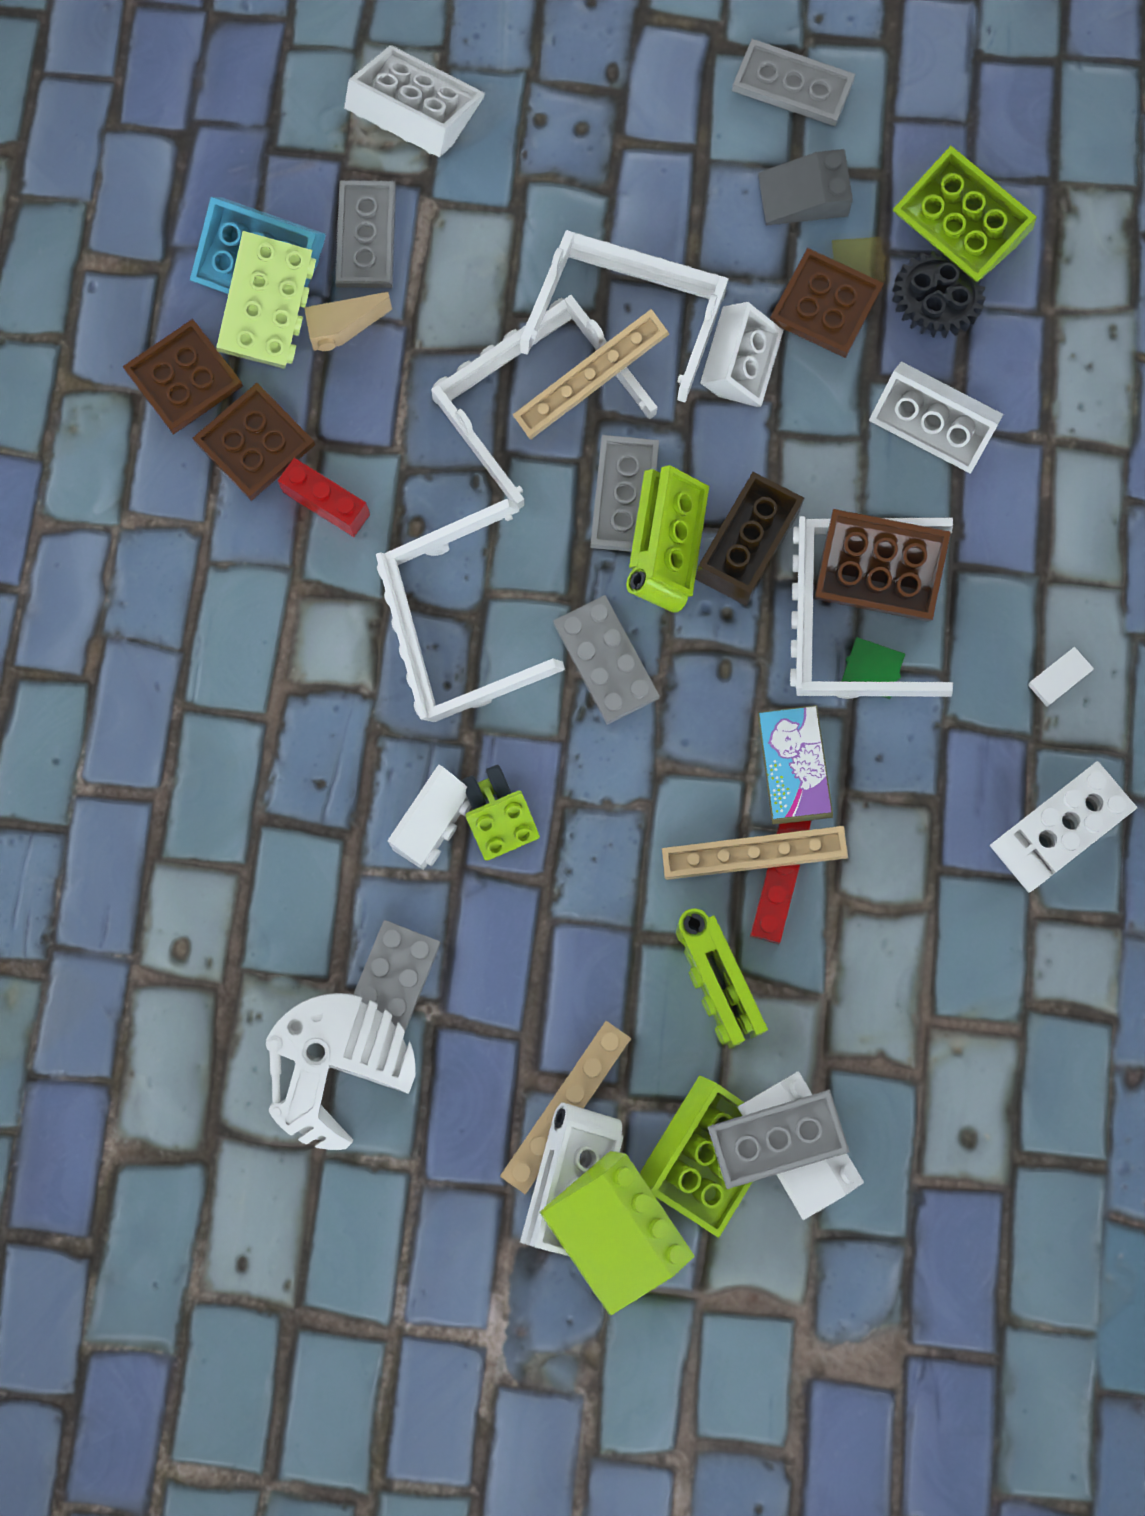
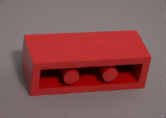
M296 458L291 461L278 479L284 494L352 537L356 536L370 516L365 501Z

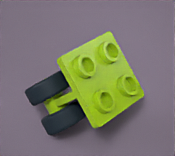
M499 765L487 768L486 774L488 778L478 783L473 775L461 780L467 786L465 793L473 809L466 813L465 816L485 861H489L540 838L522 792L518 790L511 793Z

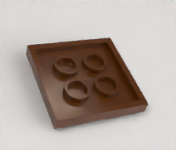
M807 248L770 320L780 328L846 358L884 283Z
M191 319L122 366L173 435L243 387L241 380L194 319Z
M258 383L253 385L192 438L199 448L250 501L279 478L294 458L299 460L315 446L314 440Z

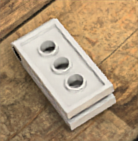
M1096 761L989 846L1027 892L1030 893L1136 810L1137 806L1099 761ZM1085 801H1089L1093 805L1094 811L1087 808ZM1062 818L1070 822L1071 829H1067L1063 825ZM1039 836L1047 840L1048 848L1040 844Z
M561 1103L557 1107L550 1127L520 1243L569 1256L539 1212L609 1151L620 1153L624 1137L621 1135V1120L566 1103Z

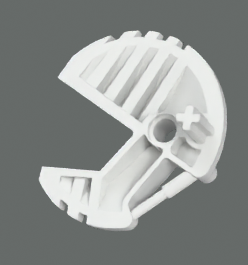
M345 993L316 996L301 1002L285 1013L268 1035L266 1047L270 1052V1075H272L273 1097L269 1113L289 1135L292 1136L296 1132L303 1134L298 1138L302 1143L308 1144L316 1139L320 1140L315 1145L317 1148L343 1150L353 1142L349 1134L321 1105L329 1068L409 1094L415 1078V1059L412 1045L409 1040L406 1047L403 1039L405 1030L399 1022H397V1026L391 1022L392 1014L385 1009L384 1013H381L377 1010V1003L369 1000V1003L365 1004L361 1002V996ZM312 1043H319L324 1047L325 1053L321 1057H312L308 1052V1046ZM281 1055L295 1061V1068L287 1097L283 1101L280 1100Z

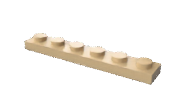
M650 309L513 414L514 418L530 439L534 438L667 337L669 332L653 310Z
M844 826L662 848L666 880L848 858Z
M605 1021L500 1175L501 1178L526 1195L537 1179L557 1107L561 1103L585 1108L631 1040L628 1035Z

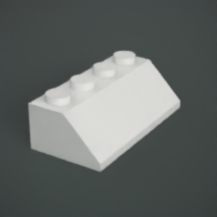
M900 362L892 373L869 421L971 474L1004 414Z
M798 1071L738 1106V1109L742 1116L810 1096L812 1093ZM847 1153L777 1174L803 1220L846 1196L864 1183Z

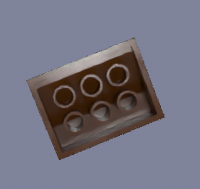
M833 509L818 569L813 599L929 622L934 617L951 532Z

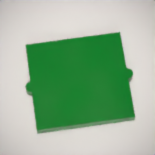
M856 637L851 654L845 659L847 665L841 682H896L901 678L899 672L905 653ZM881 696L887 699H891V696Z

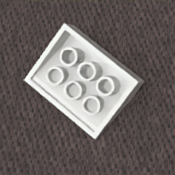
M390 45L349 79L344 108L355 113L356 116L378 125L381 129L388 130L401 137L404 141L413 143L428 153L441 157L455 143L483 100L485 93Z

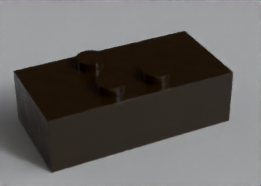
M752 472L698 565L695 580L747 606L797 518L805 498Z

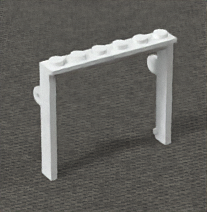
M566 230L559 248L555 251L552 265L521 336L520 353L528 355L533 341L537 337L538 329L568 257L709 299L705 319L685 374H679L677 381L681 383L677 400L686 402L718 311L724 300L728 278Z
M570 295L565 299H557L551 304L543 317L532 346L571 319H573L596 350L606 344L607 341L596 321L590 320L577 301ZM526 325L518 331L514 329L507 333L503 341L496 346L490 345L486 347L478 358L472 362H464L458 367L456 373L450 377L440 378L434 384V388L431 389L433 401L440 406L508 499L516 502L519 509L524 506V498L520 494L523 492V489L520 485L518 487L513 485L474 433L467 415L462 409L457 410L451 401L521 354L520 339ZM626 367L616 377L648 419H651L656 415L658 407Z
M509 499L498 502L387 553L380 552L376 554L378 561L377 571L385 587L384 597L390 606L393 617L392 627L398 635L400 643L399 653L405 661L407 669L406 679L412 688L415 699L414 709L421 720L437 722L466 709L485 706L492 702L491 699L565 670L563 661L550 659L437 706L434 701L398 565L422 554L430 556L444 554L449 551V542L505 518L506 521L512 520V515L519 512V508L516 502Z
M799 516V527H794L793 544H799V555H793V572H798V583H792V601H798V611H792V629H797V640H791V658H797L796 669H791L790 686H796L797 696H837L843 699H852L859 696L952 697L953 682L812 681L814 535H827L830 519H806L805 516ZM883 518L950 531L951 534L953 529V518Z

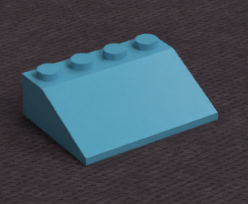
M211 197L190 281L229 294L243 231L312 250L311 258L316 259L315 271L326 234L224 198ZM306 278L304 287H308L311 279Z

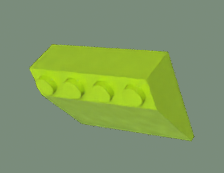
M952 146L941 155L893 208L895 214L977 283L1009 255L1033 230L1037 217Z
M699 1075L640 1171V1175L656 1198L719 1238L752 1182L726 1189L708 1126L742 1116L738 1106L745 1102L719 1084Z
M609 1151L539 1212L609 1315H613L671 1279L695 1257L627 1154Z

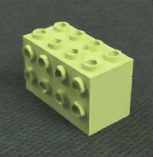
M246 231L242 232L216 348L218 352L285 369L286 363L292 364L297 345L291 344L293 335L299 336L303 317L298 315L299 307L305 308L310 289L304 287L306 278L312 279L316 259L311 258L312 250Z

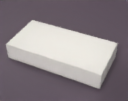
M1073 647L1034 678L1028 686L1048 707L1092 672L1094 668Z

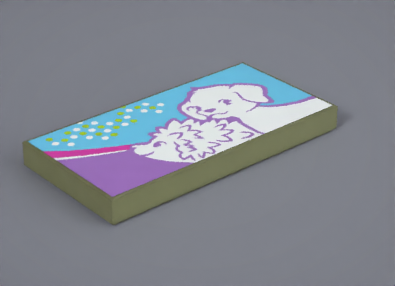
M817 705L758 712L772 825L833 818Z

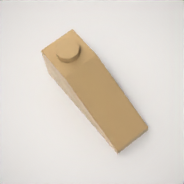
M389 292L305 307L306 321L313 350L330 351L337 346H342L391 311L392 306Z

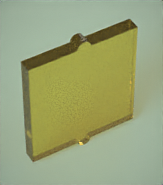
M881 237L832 240L833 260L880 282H885L884 262L886 257L882 252Z

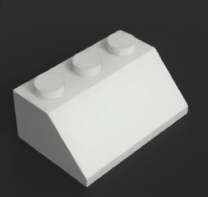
M749 302L723 306L700 383L718 397L761 407L783 329Z
M438 765L388 839V843L393 851L422 870L425 869L427 864L432 866L440 855L441 851L438 848L443 840L449 841L457 829L455 822L461 814L465 816L471 809L470 802L465 793L467 786L444 767Z

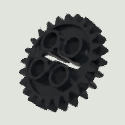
M931 251L929 258L920 253L918 260L911 257L908 265L903 264L900 272L897 273L892 292L895 293L892 302L898 303L895 311L904 312L901 320L911 319V329L919 325L921 326L920 334H923L928 329L931 332V337H935L937 331L941 332L943 338H946L949 330L954 336L958 335L960 329L966 332L969 325H974L978 316H980L983 309L982 305L986 299L983 296L985 287L979 286L981 280L977 283L955 263L947 259L943 253L941 257H937L934 251Z

